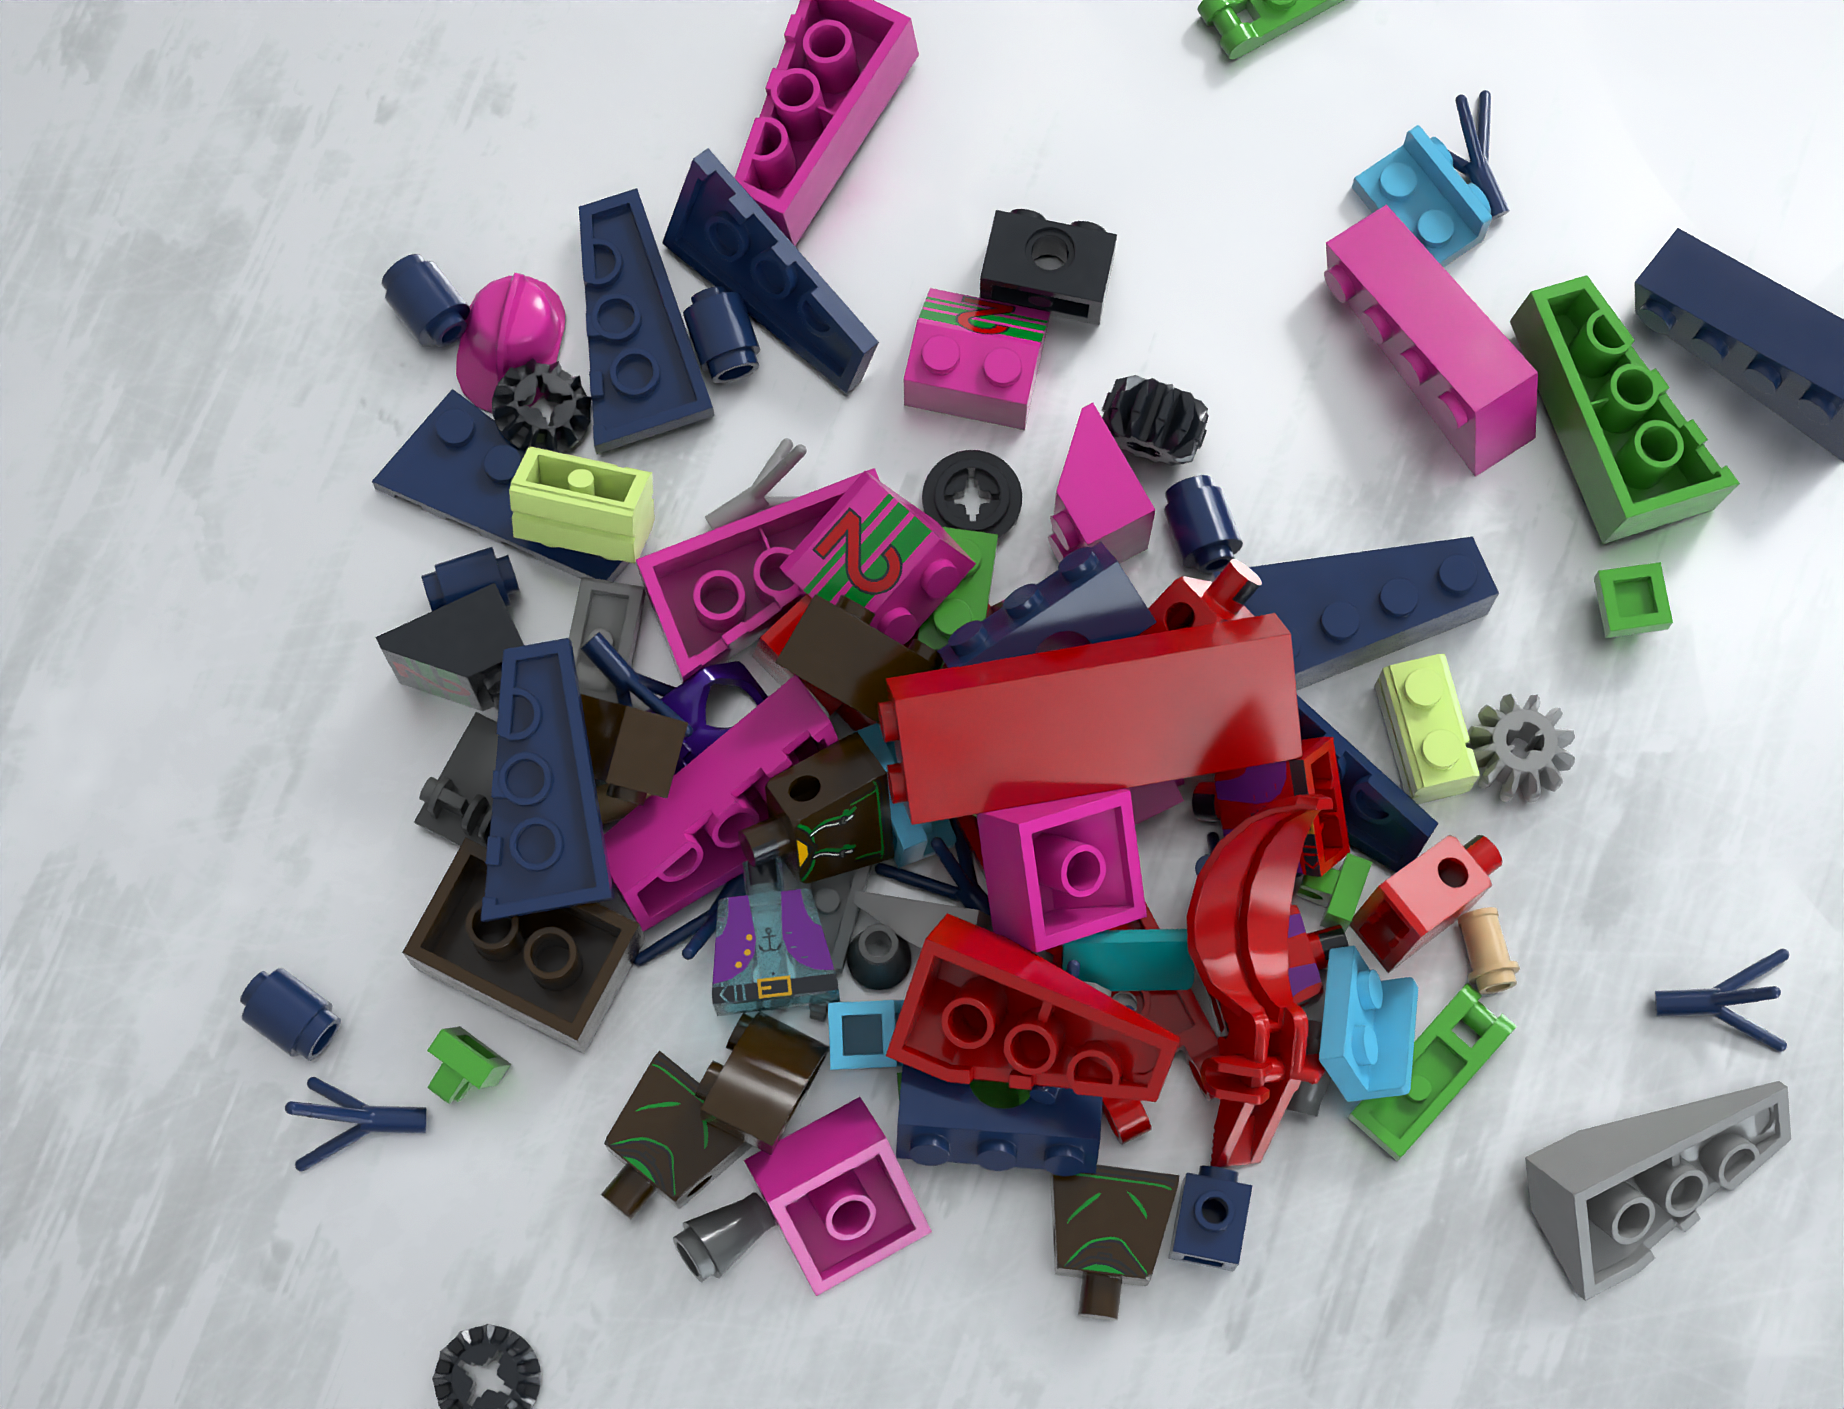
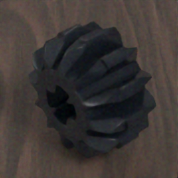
M1133 375L1116 379L1111 392L1107 393L1101 409L1103 412L1102 418L1119 448L1134 453L1136 457L1148 458L1155 463L1161 461L1173 466L1192 462L1197 449L1201 448L1207 432L1205 427L1209 415L1207 414L1208 408L1201 400L1195 399L1191 392L1182 391L1175 388L1173 384H1165L1154 378L1144 379Z

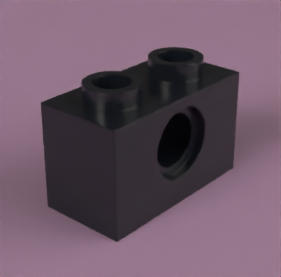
M1014 209L1011 212L996 210L980 276L979 298L1047 311L1052 316L1100 325L1114 262L1117 234L1108 233L1102 226L1088 221H1075L1070 225L1049 221L1042 214L1029 209ZM1051 254L1059 257L1065 264L1055 270H1046L1039 267L1034 260L1039 256Z

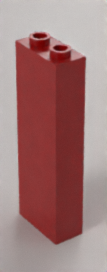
M1276 613L1004 658L968 666H957L886 678L889 701L878 703L879 722L884 743L895 742L897 763L886 765L891 800L893 804H904L912 825L1303 758L1291 633Z

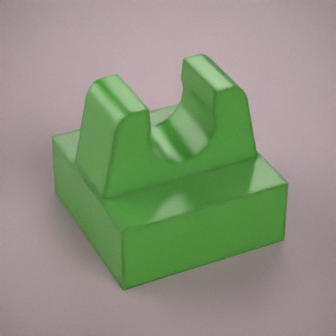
M1661 562L1599 570L1594 576L1605 638L1668 630L1672 625L1673 619Z
M1347 853L1339 870L1331 868L1321 877L1303 875L1297 895L1326 907L1320 926L1328 928L1340 924L1344 932H1346L1352 922L1372 861Z
M461 1026L441 1029L427 1050L443 1062L428 1085V1089L448 1104L453 1099L459 1102L473 1085L478 1089L497 1086L512 1064Z

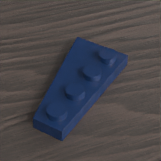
M708 148L697 155L691 162L662 244L712 285L725 286L727 292L740 293L750 316L847 394L861 383L879 341Z
M635 188L579 206L582 268L586 299V331L590 361V393L594 424L593 440L596 454L715 416L638 189Z
M454 389L446 395L372 480L374 488L394 498L397 495L420 505L424 511L447 520V518H450L479 531L481 536L502 545L505 542L532 554L534 559L580 579L583 576L614 582L630 563L620 560H607L598 555L561 547H548L538 542L513 537V511H511L509 489L526 451L510 443L502 435L492 418Z
M569 638L503 649L496 732L498 734L496 768L493 770L491 797L493 798L490 836H488L487 876L485 897L482 900L481 921L488 922L615 899L572 641Z
M1297 695L1301 740L1319 737H1333L1349 844L1393 872H1398L1419 856L1439 823Z

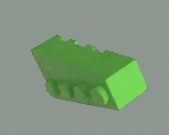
M1588 275L1529 293L1511 318L1510 324L1525 359L1538 372V391L1602 544L1714 510L1740 484L1727 465L1721 468L1704 445L1708 440L1693 419L1688 422L1669 398L1666 392L1670 387L1656 368L1650 371L1631 346L1635 339Z

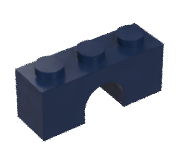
M1100 541L1093 547H1082L1068 554L1059 563L1058 570L1038 584H1026L1013 591L1003 602V607L983 621H971L958 628L950 636L948 644L939 649L938 653L948 668L962 667L1034 654L1038 646L1047 637L1058 632H1077L1083 635L1090 644L1135 637L1157 622L1119 562Z
M903 1064L897 1124L896 1158L912 1159L918 1164L937 1166L946 1162L977 1164L992 1171H1005L1016 1167L1047 1170L1058 1176H1073L1079 1173L1096 1174L1101 1139L1102 1097L1078 1095L1073 1089L1059 1088L1055 1103L1051 1105L1038 1103L1029 1097L1021 1105L1000 1109L981 1102L972 1092L970 1084L946 1082Z

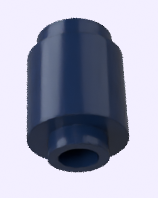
M411 254L400 259L387 270L382 278V286L386 290L385 299L422 346L436 344L438 347H444L456 341L467 328L465 320L470 314V307L435 262L425 261L420 254Z
M725 286L710 287L694 294L691 297L692 305L684 310L683 316L701 369L710 373L714 383L734 381L756 371L759 368L756 355L760 352V347L742 295L738 292H727Z
M1208 475L1189 477L1168 488L1165 492L1168 504L1164 508V513L1183 565L1187 568H1198L1199 572L1203 574L1224 569L1231 559H1235L1234 554L1242 548L1243 542L1223 489L1215 486L1212 477Z
M493 547L435 564L436 571L421 575L432 611L493 583L496 584L506 607L509 608L512 607L509 594L520 591L509 555L496 558Z
M278 968L270 975L265 971L258 973L247 985L240 998V1003L245 1005L242 1020L291 1057L300 1054L308 1061H312L328 1046L341 1024V1018L331 1012L332 1004L284 968Z

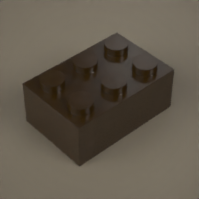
M465 837L402 953L414 968L585 1054L646 940L640 924L597 902L483 922L481 921V912L486 888L487 848Z

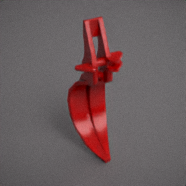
M1322 794L1296 795L1272 801L1259 812L1245 819L1221 839L1197 875L1186 916L1188 952L1207 992L1220 1002L1222 1016L1229 1028L1228 1036L1218 1037L1220 1056L1204 1059L1200 1070L1204 1089L1213 1097L1220 1099L1217 1118L1213 1127L1215 1132L1213 1133V1147L1211 1148L1213 1152L1211 1154V1166L1223 1168L1260 1163L1294 1092L1298 1091L1301 1081L1309 1082L1311 1085L1318 1084L1326 1072L1319 1061V1054L1306 1055L1308 1018L1306 1012L1293 1000L1288 975L1290 908L1303 845L1313 820L1321 810L1333 809L1332 798Z

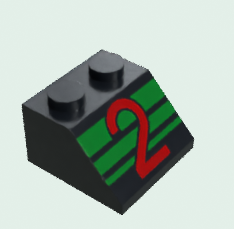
M495 583L376 637L399 683L480 711H485L494 706L496 710L499 708L503 649L524 646Z

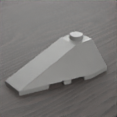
M1780 1081L1579 1130L1525 1157L1531 1211L1576 1293L1586 1301L1638 1274L1655 1259L1650 1249L1676 1226L1683 1232H1686L1701 1218L1696 1209L1722 1186L1725 1189L1734 1190L1791 1140L1788 1087Z

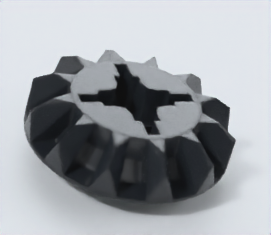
M532 358L525 365L515 369L510 367L499 381L492 398V413L502 435L519 449L527 451L528 448L535 447L561 453L575 446L586 433L591 422L590 408L592 399L586 395L581 385L580 375L571 376L562 370L559 361L548 365L537 363ZM536 388L540 389V393H544V397L548 402L560 404L553 408L549 424H547L546 417L542 416L539 408L525 406L533 402Z
M964 450L946 456L932 468L923 486L922 505L925 514L937 521L941 527L998 534L999 543L1004 534L1017 524L1022 506V489L1017 475L1004 460L989 452ZM969 478H974L975 487H978L979 497L990 499V503L980 504L979 514H976V521H970V515L966 514L965 505L955 504L954 499L964 497Z
M485 1324L460 1331L440 1351L432 1380L438 1406L441 1409H532L540 1390L541 1371L534 1350L523 1337L510 1329ZM502 1352L503 1354L498 1361L500 1366L497 1369L496 1375L504 1381L503 1385L512 1389L511 1393L508 1396L502 1391L497 1393L487 1389L481 1398L477 1397L473 1405H470L474 1397L472 1392L475 1389L476 1382L468 1376L469 1372L462 1368L464 1363L466 1362L471 1366L476 1364L479 1367L485 1368L491 1360H496L499 1353Z

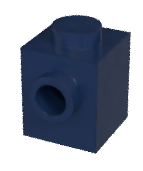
M1203 1165L1199 1168V1174L1186 1173L1181 1184L1168 1259L1234 1271L1240 1261L1253 1185L1238 1183V1172L1221 1167Z

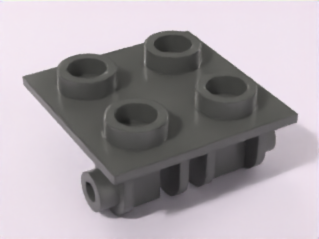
M475 712L438 780L430 777L424 784L419 799L425 803L414 821L415 824L458 846L462 845L466 837L487 848L493 798L491 797L493 770L496 768L498 744L496 721Z

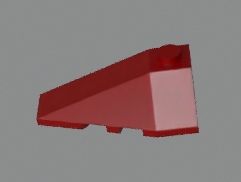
M947 913L925 938L886 1057L946 1082L970 1084L973 1079L1007 1082L1009 1083V1088L1031 1090L1034 1085L1069 1088L1073 1089L1078 1095L1157 1102L1181 1038L1011 939Z

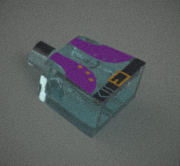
M775 858L756 867H752L748 861H745L742 865L746 895L723 898L718 902L712 982V1003L716 1015L723 1016L840 1002L838 980L811 889L785 891L782 860L780 858Z

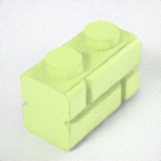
M535 447L527 449L509 489L511 511H513V537L538 542L548 547H561L598 555L607 560H620L635 564L636 559L641 555L655 520L654 499H652V472L629 467L622 468L615 464Z
M1436 654L1382 668L1379 675L1380 678L1377 679L1374 687L1404 792L1417 804L1469 792L1480 774L1473 750L1466 747L1470 739L1445 654Z

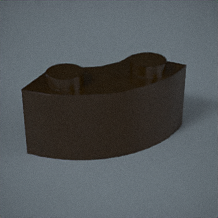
M815 594L775 663L880 724L878 703L889 701L886 678L939 670L945 662L938 651L915 638L907 648L870 626L876 614L848 597L841 595L836 605Z
M580 694L594 778L609 783L606 796L639 805H644L647 793L668 798L688 722Z
M761 1011L754 1018L743 1013L726 1045V1048L732 1051L725 1065L714 1060L711 1062L697 1088L695 1097L704 1101L700 1109V1119L772 1155L790 1120L806 1097L830 1050V1046Z

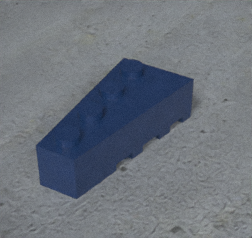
M1677 228L1634 282L1635 313L1639 315L1642 322L1650 329L1667 335L1844 462V319Z
M1473 536L1249 567L1260 578L1262 584L1244 606L1254 616L1276 613L1291 633L1297 691L1486 616L1494 604L1499 591ZM1221 571L1213 572L1210 581L1213 582Z

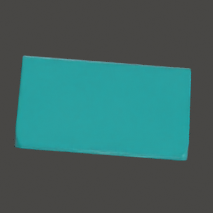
M1187 929L1104 930L1061 945L1062 969L1066 971L1069 961L1077 960L1080 963L1078 979L1096 983L1110 991L1188 990L1192 988L1194 983L1195 965L1188 952Z

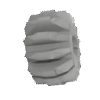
M1511 693L1504 695L1500 701L1499 710L1485 705L1478 713L1481 725L1471 726L1467 731L1470 739L1469 743L1477 747L1473 750L1477 767H1486V770L1478 780V785L1480 788L1486 789L1495 780L1502 783L1500 799L1503 802H1509L1512 799L1517 787L1520 788L1523 797L1529 803L1538 800L1541 795V786L1555 792L1563 783L1559 771L1570 770L1575 762V757L1563 749L1575 739L1574 731L1554 728L1563 714L1561 708L1551 709L1546 716L1538 712L1541 704L1538 694L1530 695L1523 709L1520 708L1517 699ZM1515 738H1520L1528 743L1525 752H1530L1525 759L1519 758L1512 753L1516 746L1511 745Z

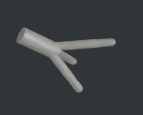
M788 438L783 439L751 487L705 516L712 530L753 515L760 510H766L800 497H765V495L805 456L807 452L806 447L799 444L790 452L793 447L792 440Z

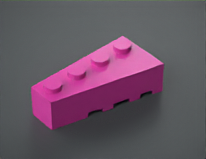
M874 0L799 1L796 13L791 14L784 33L786 42L777 68H772L765 87L767 96L760 117L754 120L734 177L794 246L798 243L919 56L911 18Z
M1387 204L1326 242L1327 270L1324 271V278L1330 291L1340 302H1347L1363 324L1368 335L1377 343L1475 477L1536 438L1538 372Z
M875 468L866 471L879 480ZM862 473L636 559L641 580L682 683L701 668L726 663L756 642L807 594L787 577L779 567Z
M797 675L790 678L675 774L668 798L651 794L645 800L644 805H638L604 834L612 885L634 920L640 924L643 932L748 870V860L741 848L738 831L769 818L765 785L769 779L839 741L831 721Z

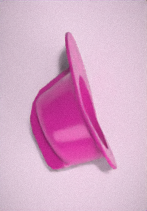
M514 273L513 276H507L490 282L476 294L470 305V314L465 320L467 328L461 336L457 352L456 376L463 394L477 408L492 413V398L495 388L510 367L515 369L525 365L532 358L541 364L551 365L557 362L565 330V309L559 295L546 283L524 274ZM536 388L533 402L525 406L531 408L544 396V393H540V389Z

